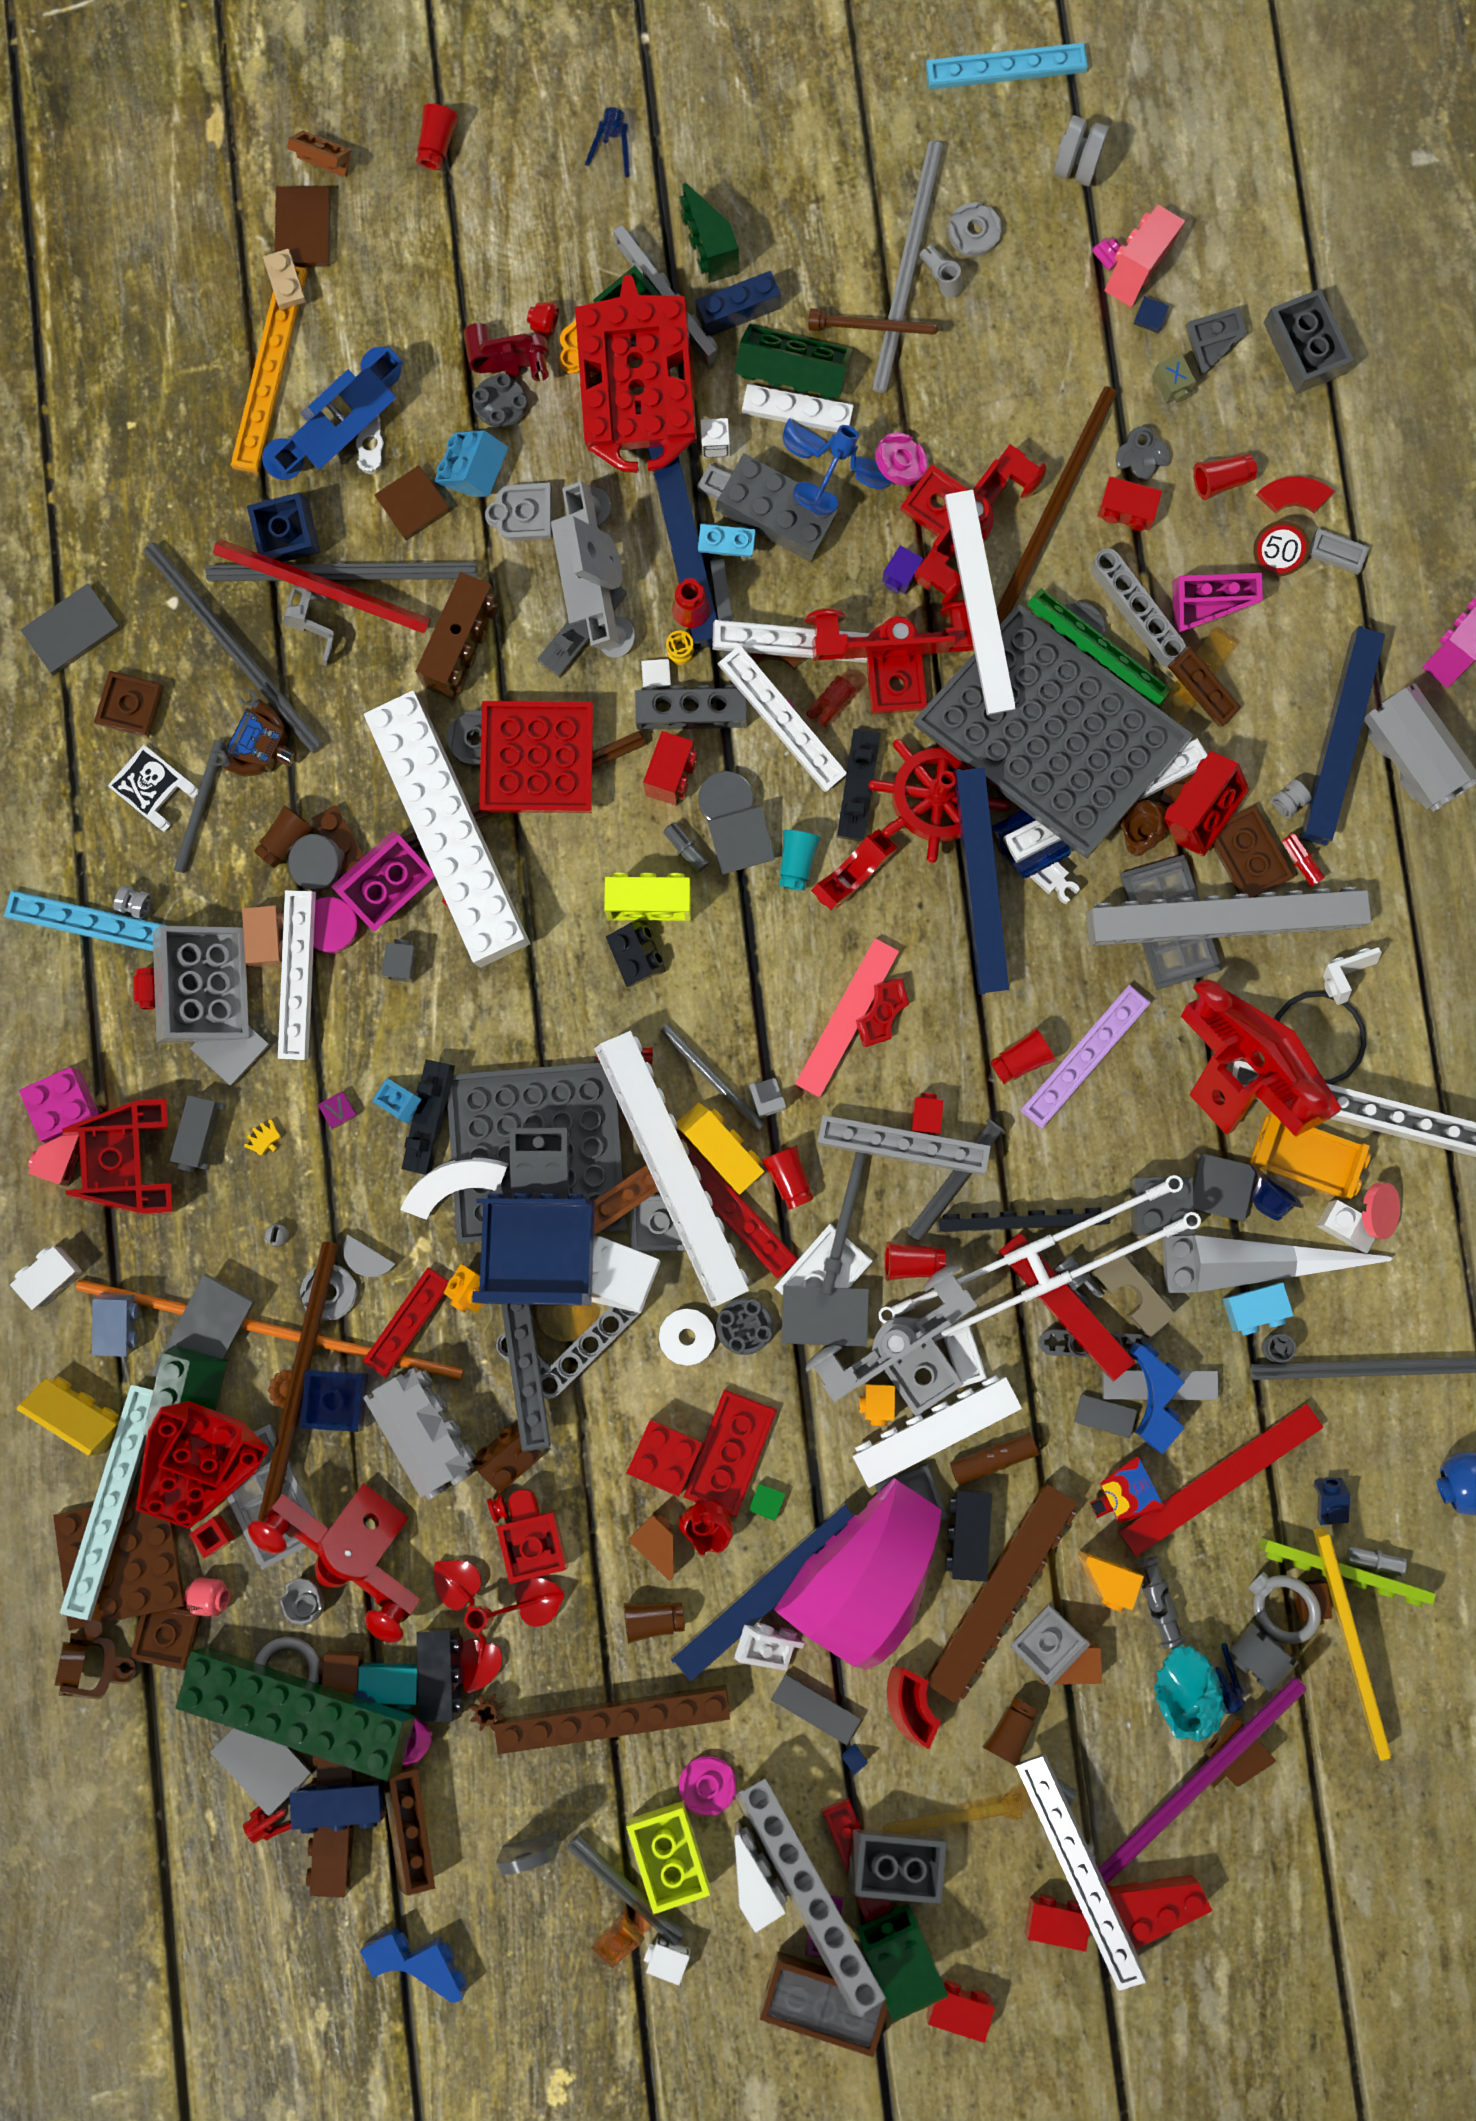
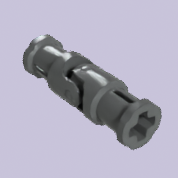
M1153 1556L1135 1562L1134 1566L1139 1569L1140 1575L1144 1576L1142 1590L1147 1599L1153 1624L1157 1625L1162 1640L1160 1646L1163 1649H1168L1184 1644L1186 1638L1181 1635L1176 1620L1178 1614L1172 1597L1168 1592L1167 1580L1163 1579L1158 1565L1160 1561L1159 1556ZM1162 1609H1168L1167 1612H1161Z

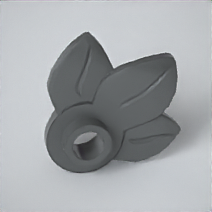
M1144 426L1134 428L1127 437V443L1122 445L1116 454L1117 468L1123 469L1131 466L1133 473L1141 482H1146L1152 476L1156 465L1168 466L1170 464V454L1165 443L1156 440L1153 432ZM1139 435L1145 437L1146 442L1144 445L1138 443L1137 438Z

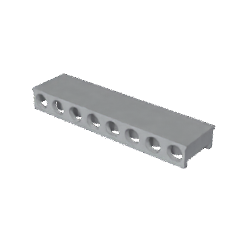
M763 1779L747 1790L740 1791L735 1797L852 2014L861 2017L865 2015L866 2011L886 1998L767 1780Z

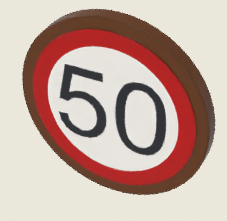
M1290 521L1270 523L1259 532L1253 546L1255 561L1261 570L1273 576L1292 574L1302 567L1308 557L1309 539L1305 531L1296 523Z

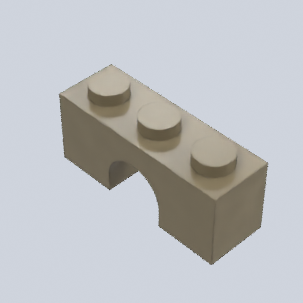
M1129 1253L1091 1270L1089 1273L1107 1294L1114 1293L1123 1285L1131 1287L1136 1292L1138 1298L1137 1305L1127 1317L1145 1337H1152L1176 1316L1171 1310L1174 1308L1171 1301L1165 1295L1159 1296L1153 1289L1155 1286L1154 1282L1146 1273L1140 1274L1134 1267L1136 1262Z

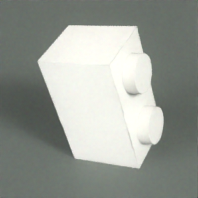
M48 1246L36 1256L38 1260L30 1267L25 1266L19 1270L14 1276L16 1280L10 1284L31 1310H42L83 1273L81 1268L62 1247Z

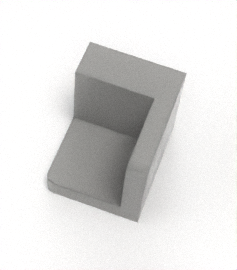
M775 1078L757 1084L754 1082L749 1084L759 1118L786 1110L784 1099L781 1096Z

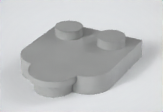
M551 483L518 484L503 487L497 494V502L491 503L486 509L485 519L492 528L498 529L500 535L507 541L553 539L551 526Z

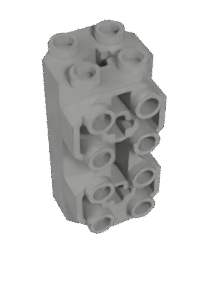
M1416 684L1404 688L1383 702L1378 711L1374 709L1364 717V721L1368 725V738L1380 755L1390 758L1400 771L1399 782L1413 801L1423 804L1426 810L1430 808L1432 812L1437 811L1476 784V769Z
M415 1367L408 1370L406 1375L402 1376L400 1374L373 1390L372 1394H368L363 1398L420 1498L426 1496L427 1500H430L447 1490L444 1484L449 1481L455 1485L472 1475L469 1469L474 1467L472 1461L476 1459V1456L470 1445H464L459 1435L462 1432L454 1419L449 1421L446 1419L443 1411L448 1409L442 1396L440 1394L435 1395L430 1387L434 1383L429 1373L425 1369L422 1371Z

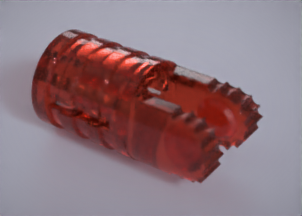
M837 675L808 709L806 715L811 719H815L821 714L818 722L823 727H826L846 701L849 700L851 695L855 693V688L845 678Z

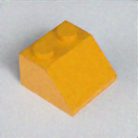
M1079 1550L1078 1558L1095 1593L1102 1598L1101 1603L1119 1612H1123L1124 1608L1133 1610L1144 1576L1132 1569Z

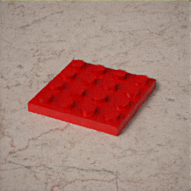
M482 701L480 812L592 813L593 702Z

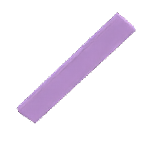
M1128 985L1022 1107L1020 1112L1042 1129L1151 1002L1131 985Z

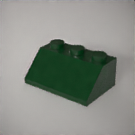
M175 1345L163 1352L143 1435L147 1436L149 1426L160 1407L190 1401L216 1411L228 1361Z

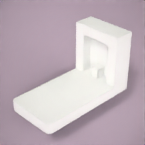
M1365 948L1355 953L1354 956L1346 959L1339 957L1328 963L1323 976L1325 980L1324 986L1328 996L1333 997L1337 1005L1348 1002L1352 991L1345 975L1377 964L1382 953L1380 948L1372 950Z

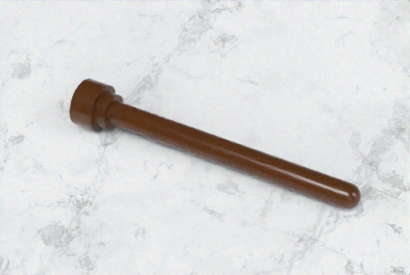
M810 308L808 318V330L819 332L821 329H826V326L935 335L939 330L938 326L934 323L827 315V312H822V309Z

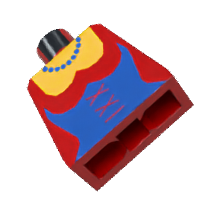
M1139 1457L1134 1458L1100 1483L1104 1496L1089 1502L1097 1518L1113 1512L1118 1523L1162 1511L1164 1508Z

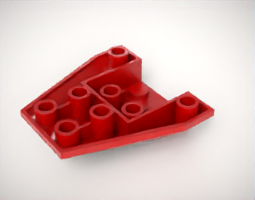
M190 1401L160 1407L147 1430L136 1511L190 1529L256 1472L268 1452V1446L241 1420Z

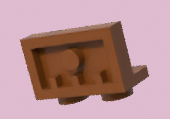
M304 130L288 139L287 149L296 152L298 159L342 177L347 175L351 155L350 149Z

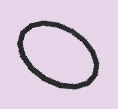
M1325 991L1305 992L1288 1000L1276 1014L1275 1020L1280 1022L1281 1017L1291 1005L1305 998L1325 997L1334 1000V998L1329 997ZM1348 1002L1342 1003V1005L1352 1013L1360 1028L1361 1046L1356 1061L1345 1073L1325 1080L1327 1084L1331 1085L1349 1077L1360 1065L1367 1046L1365 1025L1357 1010Z

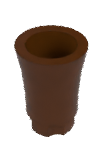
M283 805L276 820L259 841L261 844L254 852L270 866L276 868L281 860L284 861L287 858L295 842L301 837L309 835L315 829L293 810Z
M670 1602L649 1604L624 1603L628 1644L643 1639L685 1631L682 1602L672 1604Z
M1014 1697L982 1747L1017 1766L1021 1761L1023 1750L1036 1723L1033 1720H1035L1039 1710Z

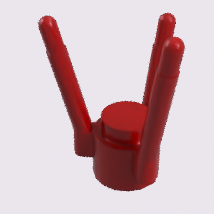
M260 1806L249 1813L251 1819L243 1824L244 1832L252 1843H257L262 1839L267 1841L273 1836L291 1829V1822L273 1829L275 1826L274 1822L286 1814V1809L268 1816L266 1813L262 1814L263 1810Z

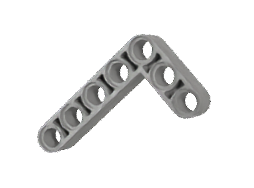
M610 1306L551 1366L537 1352L542 1388L544 1380L548 1377L554 1378L558 1384L557 1390L553 1394L547 1393L543 1389L544 1398L551 1399L559 1396L641 1313H629L624 1309ZM610 1316L617 1318L619 1321V1328L614 1333H609L604 1329V1321ZM503 1333L497 1339L496 1347L499 1354L509 1363L508 1352L505 1351L503 1346L506 1335ZM588 1337H594L598 1341L599 1346L594 1353H588L584 1349L583 1344ZM568 1357H573L578 1362V1369L572 1374L566 1372L563 1368V1363Z

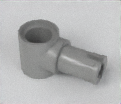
M933 245L927 246L928 251L923 249L920 253V259L932 270V276L938 282L941 294L949 298L959 295L963 289L959 264L954 261L944 260Z

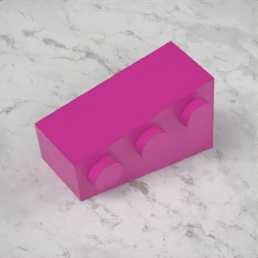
M1262 573L1178 576L1172 581L1174 629L1178 634H1182L1257 605L1263 601Z
M1476 596L1466 606L1469 612L1465 613L1463 611L1452 624L1455 626V629L1449 628L1439 640L1441 645L1422 667L1446 688L1476 660Z

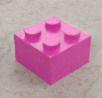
M69 1067L19 1090L40 1142L47 1143L63 1135L62 1128L99 1115L81 1070Z

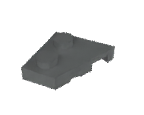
M1239 306L1192 320L1185 324L1199 374L1203 375L1247 333Z

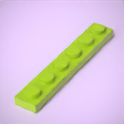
M1261 1537L1258 1549L1266 1552V1558L1281 1563L1284 1558L1294 1561V1567L1309 1572L1311 1567L1321 1569V1575L1325 1576L1320 1556ZM1338 1562L1341 1576L1349 1578L1350 1585L1365 1590L1367 1584L1378 1587L1376 1593L1390 1598H1394L1395 1593L1406 1596L1404 1602L1418 1607H1422L1423 1602L1431 1605L1434 1603L1436 1594Z

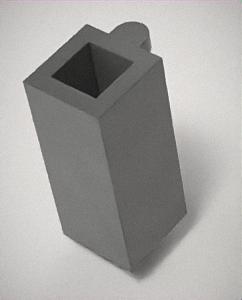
M187 1095L170 1161L179 1163L177 1169L193 1173L195 1167L205 1170L210 1169V1165L206 1164L219 1112L226 1109L225 1104Z

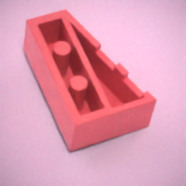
M1157 205L1151 214L1146 212L1138 227L1140 229H1133L1126 242L1128 245L1122 244L1115 255L1114 260L1118 262L1104 291L1132 308L1142 286L1145 287L1150 280L1149 276L1156 267H1159L1176 241L1185 220L1160 205Z

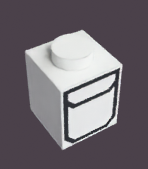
M728 418L701 420L703 459L730 457Z
M657 1936L654 1945L649 1943L643 1961L647 1962L646 1973L680 1985L690 1957V1948L680 1944L672 1945L667 1939Z

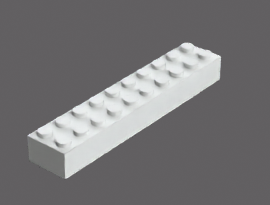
M412 690L364 713L368 726L472 962L481 968L530 945L422 699Z

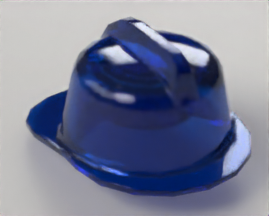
M1252 1163L1250 1164L1260 1177L1253 1191L1252 1198L1255 1207L1261 1213L1275 1221H1279L1294 1207L1304 1208V1204L1297 1197L1273 1182L1257 1166Z

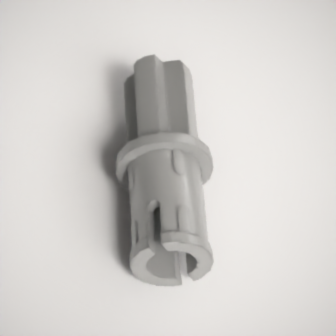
M1350 1547L1346 1555V1561L1349 1564L1370 1568L1374 1573L1382 1571L1403 1576L1407 1567L1405 1558L1383 1554L1381 1550L1377 1549L1372 1552Z

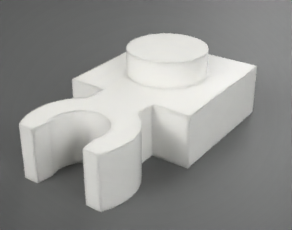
M1049 854L1028 875L1048 895L1055 889L1058 892L1059 900L1064 904L1070 901L1064 894L1065 889H1071L1075 894L1080 890L1076 883L1067 882L1064 879L1069 872Z

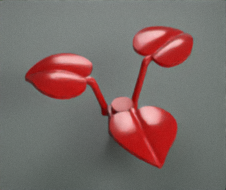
M463 1560L435 1562L434 1583L439 1598L445 1606L453 1610L463 1609L469 1601L470 1604L467 1607L468 1611L465 1614L464 1622L466 1627L473 1631L481 1640L480 1642L477 1639H468L463 1642V1650L460 1653V1665L464 1667V1680L462 1683L466 1693H472L487 1686L497 1676L502 1666L501 1649L495 1644H486V1637L482 1630L491 1626L493 1617L520 1609L521 1619L530 1626L540 1627L550 1623L557 1615L565 1598L564 1591L557 1584L543 1578L525 1580L515 1589V1597L518 1604L491 1611L486 1606L475 1607V1599L472 1596L480 1591L482 1584L481 1574L476 1566Z

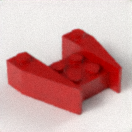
M166 1099L136 1100L62 1128L64 1136L79 1135L82 1189L65 1190L66 1196L141 1216L172 1214L171 1183L141 1185L139 1132L168 1130Z

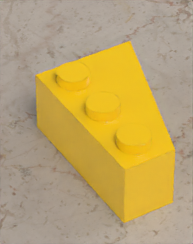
M698 1102L676 1122L677 1129L687 1137L697 1151L705 1157L732 1189L740 1195L764 1173V1170L759 1166L762 1161L751 1149L747 1152L741 1146L744 1140L734 1129L729 1132L722 1125L726 1120L715 1108L710 1111Z

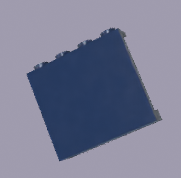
M487 1193V1199L477 1198L476 1203L483 1204L479 1291H473L472 1303L591 1306L595 1201L585 1199V1194H568V1199H558V1194H541V1199H531V1194L515 1193L514 1199H504V1194Z

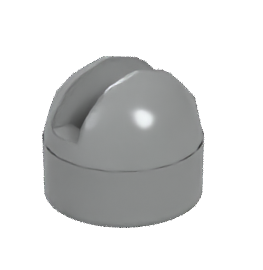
M273 1224L267 1228L265 1239L270 1245L280 1247L287 1243L289 1231L284 1225ZM275 1228H279L277 1232L276 1242H272Z

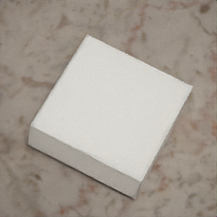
M669 659L641 661L643 687L653 686L658 689H669L671 687Z

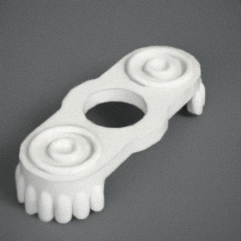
M379 415L358 433L359 436L356 441L359 451V461H357V464L367 474H374L381 468V451L384 443L381 437ZM367 437H374L378 443L375 449L369 451L363 448V440Z

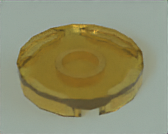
M592 1304L591 1306L538 1305L537 1320L540 1329L548 1337L557 1341H572L579 1338L590 1327L593 1320Z

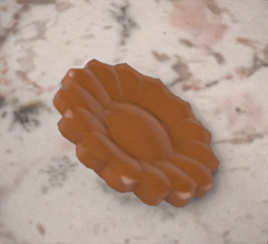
M284 1369L280 1373H276L274 1379L270 1381V1387L268 1388L270 1399L274 1401L276 1406H280L283 1409L293 1369L288 1371Z

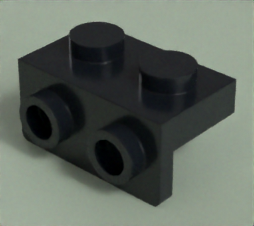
M646 922L629 923L606 936L626 987H632L653 975H660L666 972L663 965V957L655 946L653 933Z

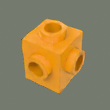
M460 1264L443 1293L452 1299L450 1305L464 1313L467 1308L478 1313L483 1305L472 1303L473 1291H479L480 1274Z

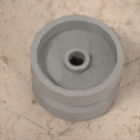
M1073 115L1067 132H1064L1057 153L1058 160L1053 175L1068 179L1074 165L1078 164L1075 176L1076 183L1089 187L1109 126L1096 122L1090 130L1088 139L1083 138L1087 121L1084 118Z

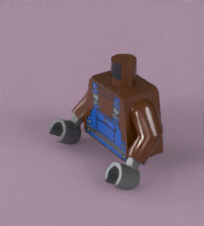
M244 688L245 691L249 692L250 700L245 702L241 697H238V701L243 705H251L252 707L251 709L246 708L225 752L221 749L211 751L219 756V762L216 763L213 760H208V764L211 767L223 765L225 770L242 777L261 775L265 771L273 772L278 762L289 767L292 766L297 752L285 747L289 738L284 733L285 726L271 707L261 699L256 700L257 696L253 690Z

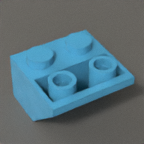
M485 430L453 433L447 442V450L443 460L437 467V475L434 482L472 497L490 496L508 446Z

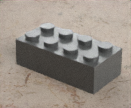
M743 453L717 500L716 511L749 529H755V532L812 562L835 520L840 506L838 505L836 510L830 515L823 516L813 513L808 508L800 505L794 498L793 490L798 482Z

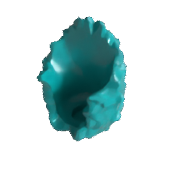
M1179 1645L1177 1648L1173 1647L1168 1657L1164 1659L1162 1669L1156 1673L1158 1680L1153 1688L1156 1692L1155 1700L1160 1704L1162 1715L1166 1719V1723L1169 1725L1175 1738L1180 1740L1192 1739L1196 1742L1211 1737L1214 1732L1219 1731L1222 1717L1225 1715V1705L1218 1674L1215 1673L1213 1665L1208 1662V1657L1199 1651H1195L1192 1646L1185 1647L1184 1645Z

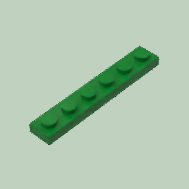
M1040 588L1027 603L1036 616L1049 621L1058 633L1067 635L1080 650L1094 656L1102 667L1112 670L1119 676L1122 682L1135 688L1150 703L1159 706L1171 690L1165 683L1044 589Z

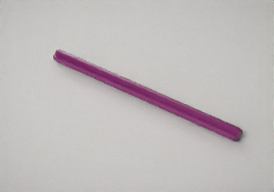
M1294 1677L1098 1867L1105 1885L1118 1875L1306 1692L1307 1688L1300 1679Z

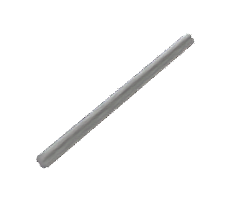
M931 140L928 143L888 320L903 321L941 156L942 143L939 141ZM885 331L872 388L875 392L886 393L900 332Z

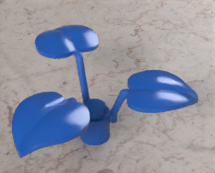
M791 418L786 422L782 437L785 447L791 453L805 459L813 455L820 457L831 446V453L834 456L820 488L809 482H800L793 490L796 501L813 513L823 516L830 515L838 506L837 497L824 490L839 459L844 460L851 455L850 468L856 471L855 477L868 487L885 489L893 483L881 473L876 461L865 457H856L858 446L855 444L859 438V433L855 428L841 425L836 435L832 434L830 440L825 443L818 435L797 425Z

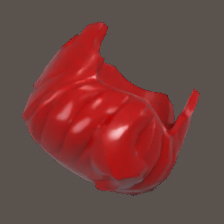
M714 1501L696 1503L679 1517L678 1523L681 1532L687 1537L686 1539L693 1543V1547L700 1556H705V1552L721 1553L728 1547L733 1537V1525L730 1515L722 1505Z

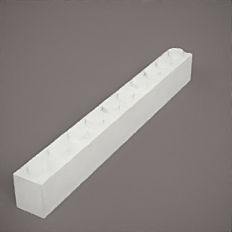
M631 1031L599 1044L594 1050L711 1307L720 1305L749 1291L747 1287L748 1278L745 1272L739 1269L735 1261L736 1252L733 1246L727 1243L723 1235L725 1232L723 1223L713 1213L711 1208L713 1206L712 1199L707 1191H703L699 1182L701 1181L700 1173L697 1167L691 1164L687 1156L689 1155L688 1146L683 1139L680 1140L676 1131V1120L671 1113L668 1114L664 1105L666 1103L665 1096L660 1088H656L652 1079L654 1077L652 1067L648 1062L644 1061L641 1055L642 1046L636 1036L633 1037Z
M1236 1061L1227 1066L1229 1072L1244 1087L1260 1076L1247 1062ZM1327 1084L1342 1108L1339 1113L1330 1118L1332 1120L1476 1157V1122Z

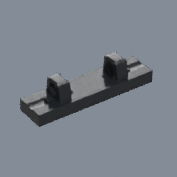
M853 729L837 838L863 842L865 839L872 793L868 783L874 780L881 735L879 732ZM865 759L869 764L857 763L856 760Z
M425 1059L421 1081H418L416 1090L418 1093L417 1097L421 1101L413 1114L409 1137H406L404 1148L406 1150L401 1169L427 1175L432 1171L455 1065Z

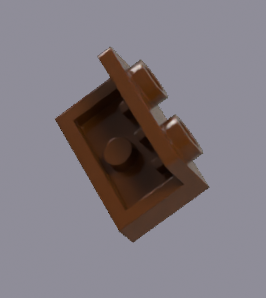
M514 1423L510 1427L503 1429L492 1443L481 1448L477 1452L473 1463L478 1473L500 1494L543 1455L540 1450L522 1452L519 1427L517 1423Z

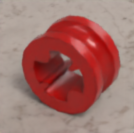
M502 1494L497 1495L495 1500L492 1498L487 1499L488 1508L494 1523H498L500 1518L509 1519V1512Z

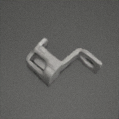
M295 586L290 593L283 623L293 629L300 631L306 629L327 638L328 641L322 663L323 666H327L334 633L329 628L307 620L311 601L326 602L327 597ZM294 594L301 595L299 605L292 606Z

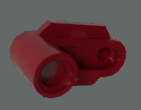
M473 323L465 328L463 335L469 367L475 373L490 372L494 374L505 371L509 377H515L519 374V368L530 367L533 380L540 381L538 372H541L543 381L549 377L545 360L549 356L547 339L543 335H527L524 333L492 340L490 329L486 324Z

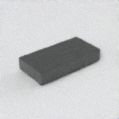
M1081 1394L1074 1423L1130 1438L1137 1410Z

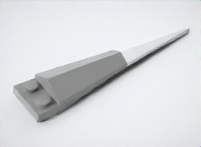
M1197 1235L1165 1236L1162 1238L1165 1293L1203 1292L1387 1262L1393 1259L1390 1256Z

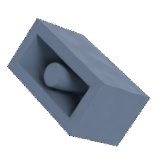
M101 1293L92 1299V1355L126 1357L134 1351V1348H137L139 1336L138 1332L135 1331V1320L138 1318L139 1305L135 1303L134 1294Z

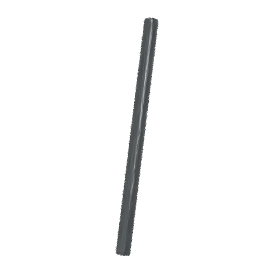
M156 543L149 544L144 549V553L311 753L318 752L323 747L322 741Z
M474 562L289 564L328 580L457 579L460 572L477 578L478 574L477 564ZM208 565L205 570L206 579L209 582L283 581L243 565Z
M1476 1357L1252 1364L1249 1371L1250 1378L1253 1380L1476 1373Z

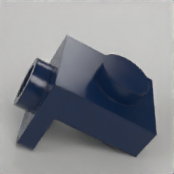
M1328 1477L1314 1480V1487L1318 1494L1317 1519L1319 1524L1349 1523L1350 1493L1343 1479Z

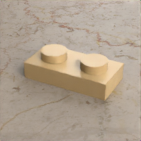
M289 249L263 256L280 310L305 303L306 300Z

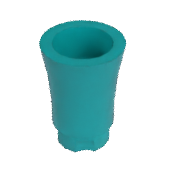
M783 830L779 887L795 891L806 890V883L809 881L815 853L821 840L820 836L796 830Z

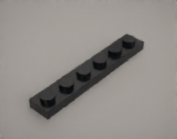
M1084 1208V1214H1073V1209H1057L1056 1215H1045V1210L1028 1211V1216H1017V1211L1000 1212V1217L989 1218L987 1212L971 1213V1219H960V1214H944L943 1220L936 1221L937 1233L1072 1227L1101 1214L1102 1208ZM1110 1217L1092 1226L1110 1224Z

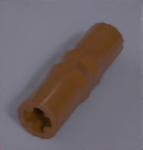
M1029 1432L989 1448L981 1449L976 1453L949 1462L957 1485H961L1038 1456L1039 1453L1035 1441Z

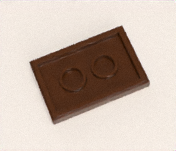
M276 186L274 253L289 249L294 266L330 267L331 190L329 186Z
M1256 805L1233 815L1212 844L1238 894H1248L1249 898H1256L1259 894L1266 893L1295 877Z

